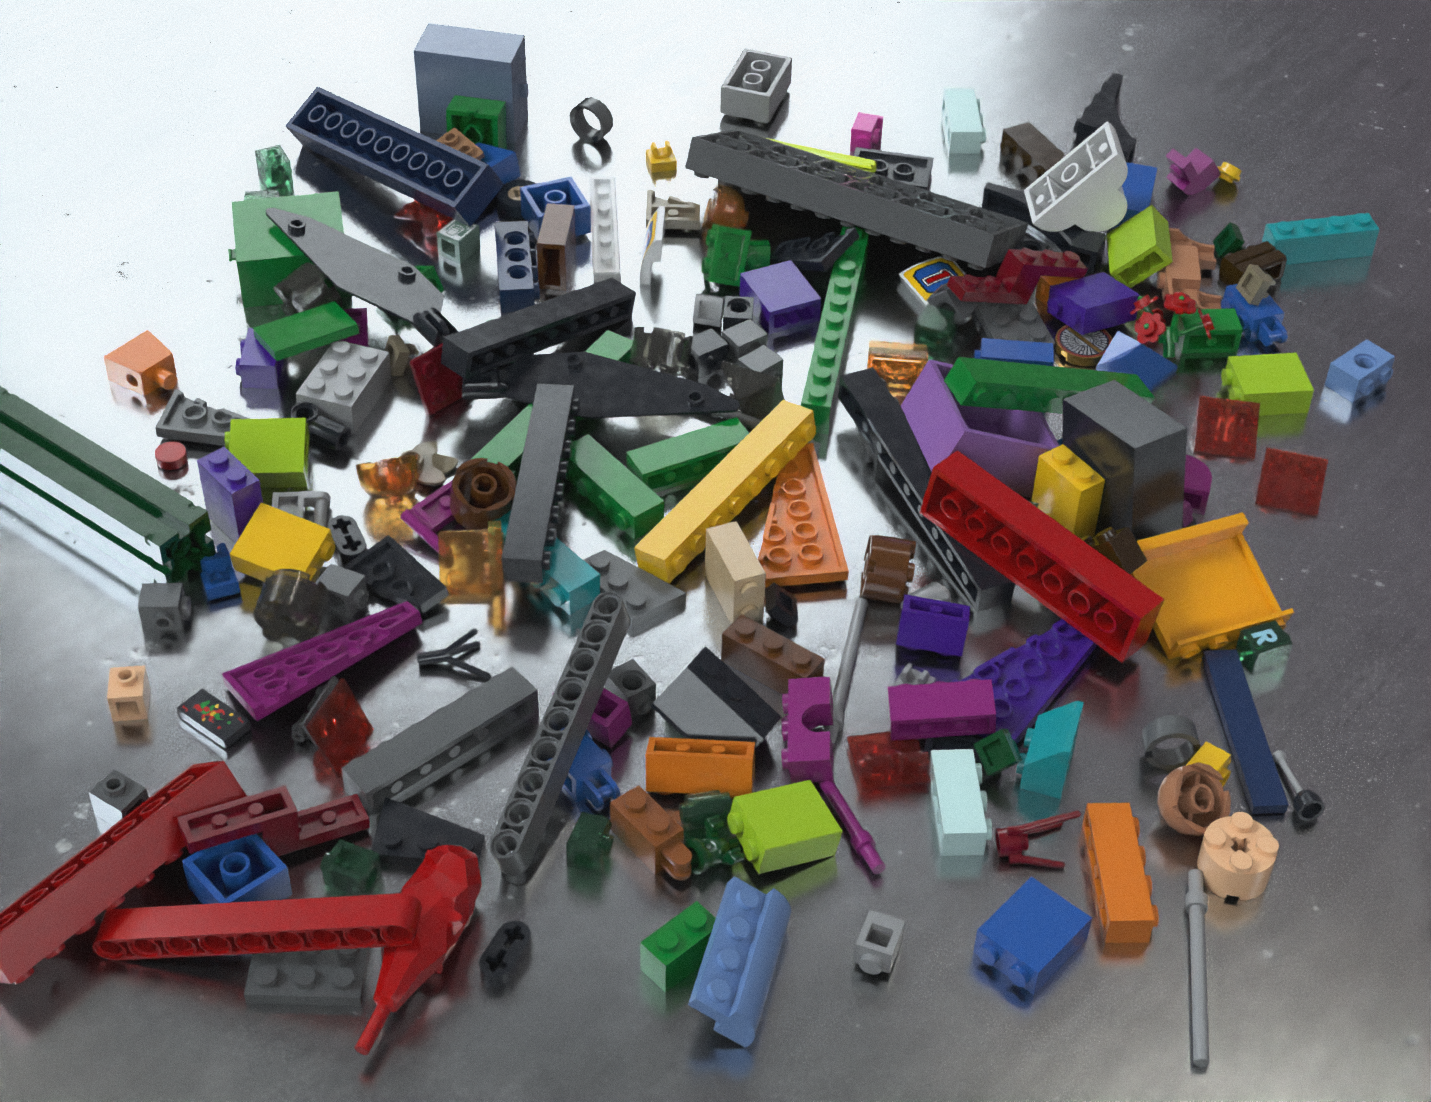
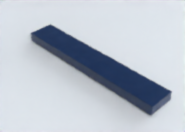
M1237 650L1204 651L1202 661L1251 814L1286 813L1289 804Z

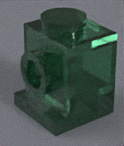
M581 812L566 843L567 867L602 876L604 871L603 856L610 854L614 836L609 834L612 823L608 818L602 815Z
M341 839L332 851H328L324 855L320 865L325 885L354 896L370 895L382 877L379 853Z

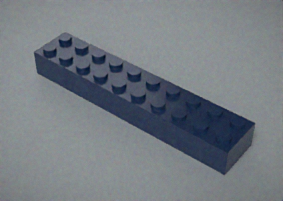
M318 86L285 125L301 145L469 227L474 224L504 185L489 164Z

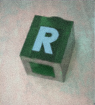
M1271 621L1241 630L1236 650L1240 661L1251 676L1286 666L1293 642L1288 633L1284 632L1276 621Z

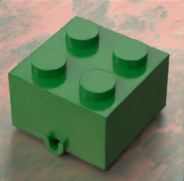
M454 95L446 108L447 132L456 128L474 144L479 142L507 149L506 101Z

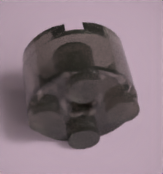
M309 262L296 268L273 287L275 293L284 303L281 305V309L287 317L333 301L342 307V299L334 285L331 288L326 285L324 280L327 277L315 265Z
M645 326L634 328L629 364L673 376H684L688 372L693 336L685 337L686 333L653 327L652 333L644 332Z
M278 569L273 571L271 577L268 578L267 576L264 579L254 609V619L263 629L262 635L272 641H278L282 637L295 638L300 643L314 638L319 632L329 600L327 587L320 580L318 585L310 581V574L300 570Z

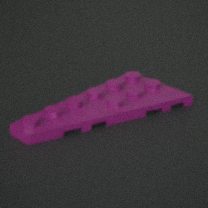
M408 601L224 672L221 674L224 685L252 717L258 721L422 623L419 610Z

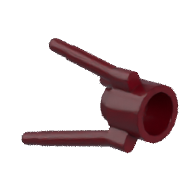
M1076 810L1022 825L996 828L995 842L998 856H1008L1009 864L1024 863L1064 869V862L1022 855V851H1028V835L1062 827L1063 822L1080 817L1081 812Z

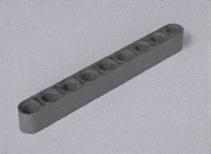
M606 591L599 594L591 605L490 840L489 848L491 854L503 873L509 876L522 874L531 864L630 626L631 620L622 597L614 591Z

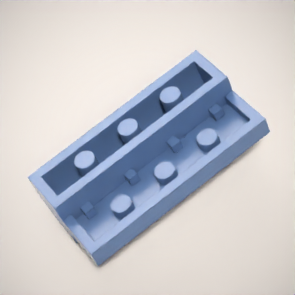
M734 876L727 882L688 1005L714 1019L716 1022L713 1030L746 1048L754 1041L791 916V907L785 896L775 888L765 894Z

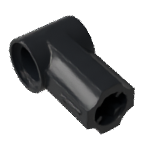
M309 402L298 403L291 409V418H306L310 432L309 442L315 441L340 452L347 446L348 440L351 437V428L320 415L317 406Z

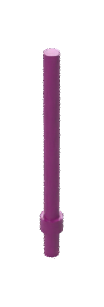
M788 715L782 718L781 723L788 720ZM834 781L818 782L851 836L850 843L856 853L864 857L873 874L882 873L886 865L875 849L876 842L869 831L863 830Z

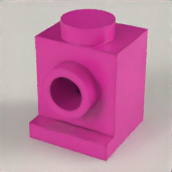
M858 112L851 128L850 151H855L856 147L872 149L874 144L878 145L882 139L884 116Z

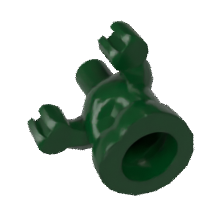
M719 815L705 819V838H691L684 844L692 853L691 866L694 875L702 874L709 868L721 865L730 866L745 860V854L740 852V850H743V847L737 837L726 840L719 835L718 830L724 825L723 821L719 820Z

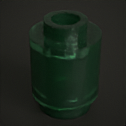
M719 790L685 795L684 803H679V815L682 825L688 824L690 831L706 828L704 824L705 819L714 815H719V820H722L725 825L727 815L730 813L732 806L729 792L720 793Z

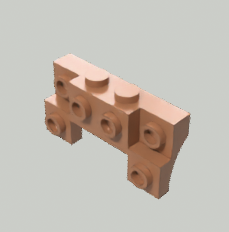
M1169 228L1173 262L1157 271L1159 272L1157 289H1162V299L1165 300L1164 296L1166 294L1182 292L1188 294L1191 299L1196 301V309H1221V295H1212L1199 291L1201 284L1200 270H1215L1217 262L1214 259L1215 246L1196 242L1184 235L1179 229Z

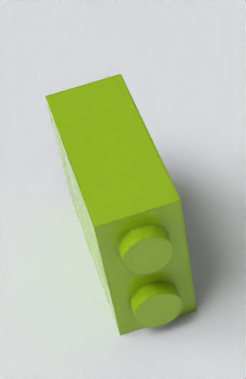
M1150 205L1107 233L1110 274L1114 279L1129 288H1132L1173 262L1168 221L1153 205Z
M1297 352L1228 356L1226 369H1223L1221 373L1222 384L1227 387L1230 403L1235 406L1239 417L1308 413L1314 389Z
M306 418L231 419L230 431H225V448L259 479L261 488L308 487L310 432Z
M811 780L736 796L733 799L730 813L727 815V824L730 832L736 835L743 847L745 858L752 862L758 874L835 856L843 832Z

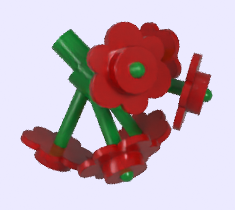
M1174 292L1164 296V308L1174 311L1171 326L1165 325L1166 321L1163 319V311L1161 309L1155 308L1151 310L1148 306L1159 298L1157 295L1153 298H1150L1148 294L1143 297L1139 296L1138 300L1133 303L1135 309L1130 312L1131 315L1141 309L1144 310L1141 317L1135 322L1138 342L1141 344H1147L1148 342L1156 343L1157 341L1158 343H1163V357L1165 358L1175 357V343L1179 342V337L1205 328L1209 340L1212 339L1209 331L1215 329L1213 325L1215 320L1210 318L1209 313L1203 315L1201 309L1198 310L1202 322L1179 331L1177 325L1180 315L1184 313L1194 314L1196 312V301L1191 299L1186 293Z

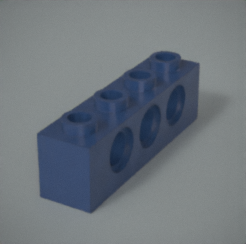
M528 221L494 222L501 313L515 312L535 305L534 300L540 299L534 232H528Z

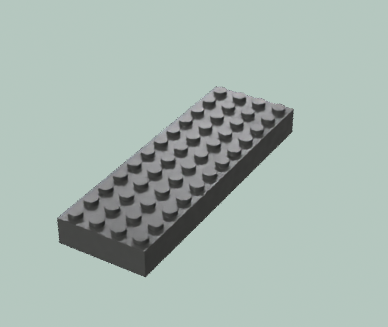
M738 129L693 136L685 169L694 171L693 175L703 179L712 177L718 179L717 183L727 187L736 185L742 187L741 191L744 193L766 195L765 199L771 202L791 203L790 207L799 211L809 209L815 211V216L819 218L831 219L833 217L839 219L840 224L843 226L855 228L857 225L865 228L864 232L870 235L881 236V234L890 236V241L898 244H906L908 242L916 245L915 249L926 253H931L932 251L942 253L941 257L949 261L960 259L966 261L968 267L977 270H983L996 263H1001L1008 249H1013L1021 238L1025 236L1028 222Z

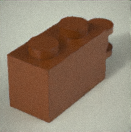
M638 785L610 802L611 831L654 874L665 869L676 880H685L691 876L692 853L684 845V829L645 790Z

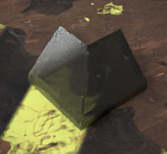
M726 361L722 362L721 368L733 398L740 403L739 410L742 414L763 420L782 400H785L778 377Z

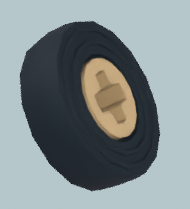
M524 179L507 182L496 194L497 208L507 216L523 218L521 214L520 187L537 183Z

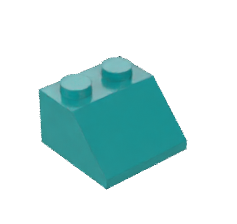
M1074 701L1038 715L1035 728L1028 727L1023 748H1027L1028 752L1027 754L1020 753L1022 761L1017 764L1016 773L1022 774L1020 789L1061 799L1076 744L1084 702Z

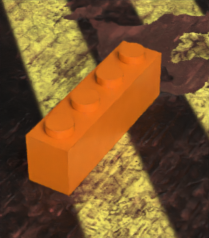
M1087 803L1082 828L1104 943H1149L1153 927L1158 926L1159 915L1157 906L1151 905V876L1145 875L1144 872L1146 863L1145 848L1138 844L1140 833L1139 820L1137 817L1132 816L1130 803Z

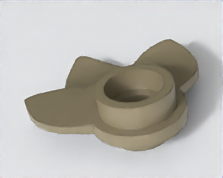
M436 441L424 442L414 446L412 450L402 452L396 462V469L404 477L415 478L421 484L435 486L446 482L445 475H448L456 468L458 459L438 454Z

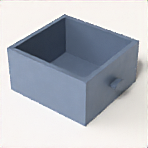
M428 23L413 50L420 131L437 134L447 133L446 108L454 95L506 101V143L515 144L528 117L529 89L526 74L525 35Z

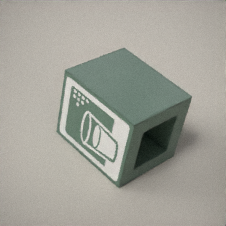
M455 219L450 221L437 232L438 255L458 264L463 263L481 248L479 225L473 224L469 227Z

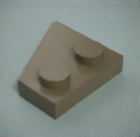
M647 189L646 228L659 206L665 207V229L700 230V204L683 201L671 195L666 200L655 196V190Z

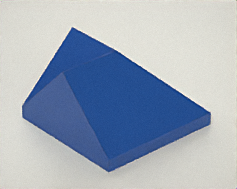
M1117 331L1096 366L1097 371L1137 374L1150 391L1177 371L1178 368L1173 362L1120 331Z

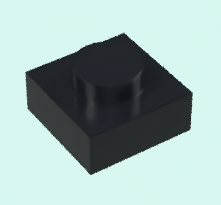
M775 582L765 588V608L768 615L788 628L799 622L796 597Z

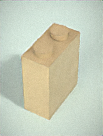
M735 521L707 528L705 576L730 623L732 624L741 614L755 622L763 620L766 573L739 524Z

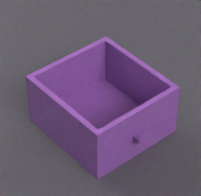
M929 359L902 402L901 408L906 415L931 472L935 465L958 450L1020 496L1032 498L1039 455L1059 446L1042 412L961 406L944 382L953 365Z

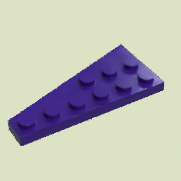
M1061 619L1052 624V629L1040 636L1034 634L1027 638L1026 644L1019 648L1011 647L973 669L971 675L960 681L992 679L996 709V732L1000 729H1008L1012 739L1018 744L1026 734L1028 727L1031 728L1037 721L1038 715L1045 711L1096 648L1097 644ZM954 679V680L951 681V682H960V681H958L957 679ZM977 734V735L980 736V737H982V738L984 739V738L988 737V736L991 735V734Z

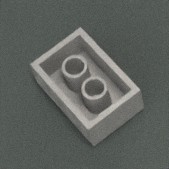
M744 48L721 85L720 113L736 118L751 119L755 122L769 123L791 85L793 57Z
M345 341L333 342L296 392L297 404L301 402L314 404L317 406L320 415L351 428V434L355 435L392 380L389 352Z

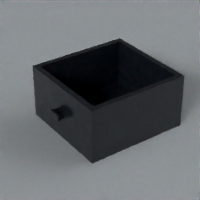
M1116 380L1063 399L1062 444L1105 479L1096 526L1102 530L1113 527L1115 531L1128 526L1136 541L1182 529L1187 427Z

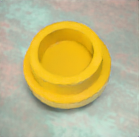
M1223 162L1220 167L1217 166L1220 172L1218 177L1220 180L1228 184H1232L1233 181H1240L1241 178L1239 176L1242 171L1227 162Z

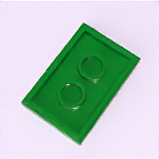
M335 301L253 328L255 338L276 361L359 333L357 323Z

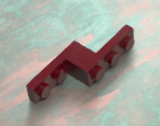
M1022 248L1021 250L1008 249L996 277H974L968 274L964 276H950L947 286L961 301L1027 304L1041 276L1083 278L1088 268L1080 261V257L1071 251L1062 253L1047 249L1043 251H1033L1028 248Z
M286 785L177 817L178 827L189 854L257 834L277 856H281L370 828L369 817L357 793L298 811Z

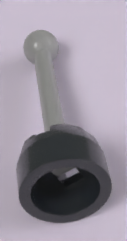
M1281 750L1275 751L1272 755L1274 762L1280 764L1296 791L1293 799V808L1299 819L1303 821L1316 819L1325 809L1320 796L1315 791L1303 790L1286 762L1285 752Z

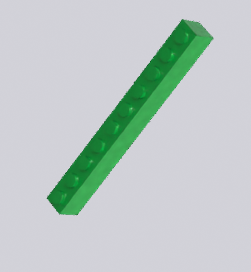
M842 226L841 235H844L845 231L851 227ZM859 227L855 228L860 237L835 261L832 268L800 406L813 410L816 433L829 435L840 376L843 371L868 257L869 234L864 232L865 229Z

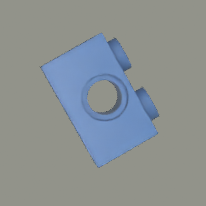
M1366 339L1330 363L1325 386L1353 403L1362 396L1369 395L1381 383L1385 384L1389 381L1393 374L1392 365L1395 356Z

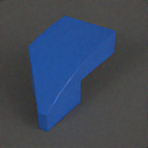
M225 542L216 546L217 553L214 556H205L200 560L203 571L200 576L208 601L241 592Z

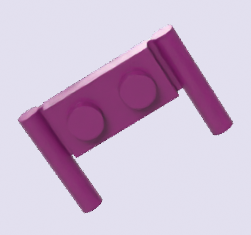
M453 479L410 510L406 509L400 516L402 521L444 559L451 556L453 549L436 532L455 519L450 510Z

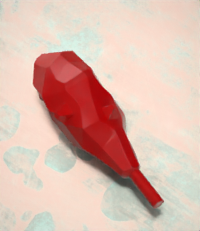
M442 845L432 850H427L424 861L402 887L400 893L412 895L419 899L422 904L413 943L406 946L381 947L382 966L373 997L377 1006L354 1047L358 1053L368 1055L390 1013L397 1012L433 974H441L443 963L456 946L464 929L468 926L476 899L482 888L477 855L468 849L457 845Z

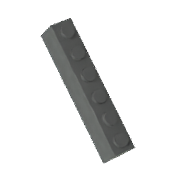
M513 666L500 674H496L489 681L473 690L467 691L462 697L445 707L437 709L435 713L418 723L410 725L403 732L387 741H383L376 748L359 758L351 760L342 767L345 792L349 796L357 793L367 815L374 814L383 808L385 797L397 800L538 714V689Z

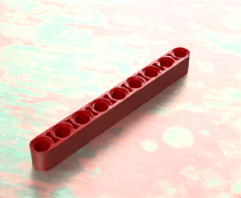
M395 893L113 909L104 913L92 948L98 956L117 961L406 946L413 943L422 904L419 899L412 895Z

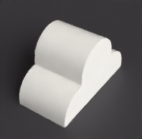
M1108 121L1024 190L1032 223L1036 227L1045 231L1056 232L1076 224L1086 231L1101 232L1116 226L1124 218L1127 212V200L1122 185L1126 180L1128 167L1116 130Z

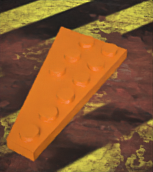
M807 443L797 453L795 458L790 460L779 471L776 483L774 484L773 497L767 515L761 550L758 555V560L766 573L765 588L774 582L781 587L848 580V566L813 443Z

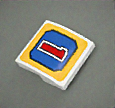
M659 206L653 214L644 235L639 273V284L650 285L652 263H662L665 233V207Z
M941 256L915 264L899 273L903 284L928 312L933 309L927 299L941 285L947 283L950 276L966 275L955 261L943 259Z

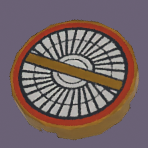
M1064 325L1056 334L1055 350L1059 356L1060 354L1065 356V360L1071 364L1095 366L1099 363L1111 343L1112 337L1105 329L1082 335L1068 325Z

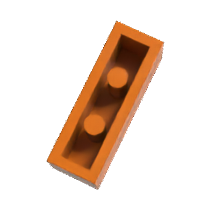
M649 737L645 754L646 791L656 792L661 795L689 793L697 797L726 795L730 798L753 793L755 742Z

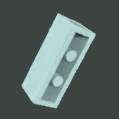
M944 88L941 112L949 154H980L981 143L986 142V128L983 127V113H980V99H976L974 89Z
M973 749L931 750L928 776L940 855H984L986 840L992 839V822L990 818L985 819L984 812L987 811L986 791H980L979 784H982L981 763H975Z

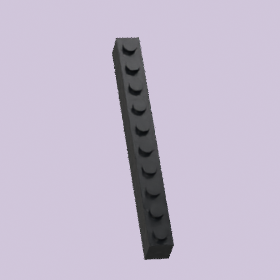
M873 367L841 375L838 399L866 442L871 446L874 454L875 448L869 432L874 431L880 440L876 442L879 462L976 611L979 612L1011 602L1016 586L1015 583L919 513L932 472L907 421L906 415L901 409L898 399L892 396L885 380L879 377Z

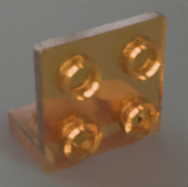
M870 340L867 368L873 367L879 377H882L886 383L913 386L927 364V345Z
M501 520L488 521V529L441 531L438 533L439 581L447 587L448 596L506 593L502 568L504 530Z

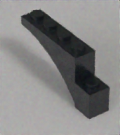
M1113 73L1108 81L1103 82L1100 92L1095 93L1091 105L1085 107L1083 116L1077 118L1073 128V133H1076L1075 144L1079 145L1108 121L1116 130L1125 161L1132 163L1137 139L1129 135L1117 114L1116 102L1120 97L1123 75Z
M987 182L984 187L982 208L1028 222L1027 229L1043 238L1057 252L1071 251L1080 257V261L1088 268L1086 273L1094 274L1103 258L1106 234L1086 231L1076 224L1062 231L1050 232L1042 230L1032 223L1026 196L1023 191Z

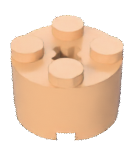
M1236 812L1232 816L1215 820L1205 831L1197 860L1198 869L1203 872V885L1213 894L1225 899L1227 895L1239 897L1238 901L1256 898L1264 892L1269 882L1278 853V841L1266 827L1253 820L1247 813Z

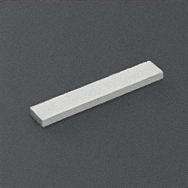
M589 177L593 283L609 278H614L621 282L616 177Z

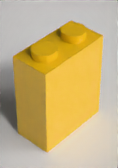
M1062 444L1039 455L1031 502L1039 503L1038 509L1077 537L1082 538L1086 535H1091L1092 537L1095 535L1105 479Z
M260 503L231 550L230 557L234 570L304 597L308 589L314 587L324 562L332 558L335 551V543L329 528Z

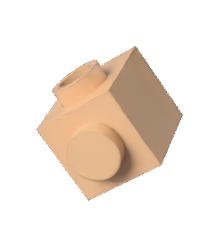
M145 665L110 668L107 701L112 721L148 719L150 685Z

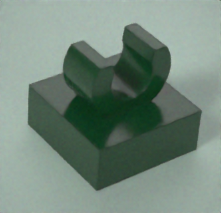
M1229 222L1212 241L1217 255L1221 259L1228 253H1236L1246 249V247L1242 246L1245 241L1239 226L1232 222Z
M1000 729L973 744L987 776H995L1022 761L1017 744L1012 739L1008 729Z

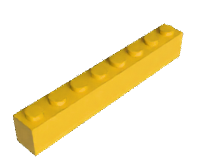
M782 400L634 547L638 567L667 583H670L679 573H682L686 566L705 549L706 529L727 524L736 515L740 514L743 508L778 475L779 471L790 460L794 459L797 453L816 435V425L813 410Z

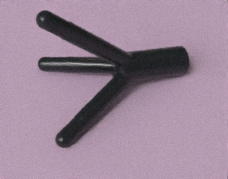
M476 628L471 629L445 649L417 653L419 666L448 662L487 680L492 677L490 673L452 657L480 646L479 641L464 644L478 633Z

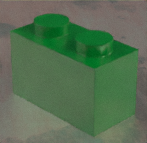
M1235 308L1201 309L1203 315L1209 313L1210 318L1215 320L1213 323L1215 329L1209 331L1212 339L1209 340L1205 328L1179 337L1178 346L1181 354L1238 352L1243 329ZM1196 309L1194 314L1184 313L1180 315L1177 325L1179 331L1202 322L1198 313L1199 309Z
M698 901L694 902L640 942V970L665 993L701 966L716 917Z

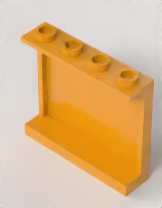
M1243 512L1137 541L1147 561L1130 575L1165 599L1153 629L1168 660L1180 656L1182 659H1188L1198 654L1201 650L1208 648L1210 650H1219L1228 645L1229 642L1239 640L1240 643L1247 642L1253 639L1251 634L1267 629H1272L1274 633L1280 632L1287 626L1286 622L1295 613L1293 608L1282 611L1242 534L1249 524Z

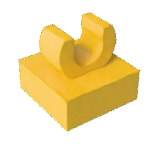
M665 140V147L657 148L656 143L652 142L650 149H645V158L651 173L677 170V160L668 140Z

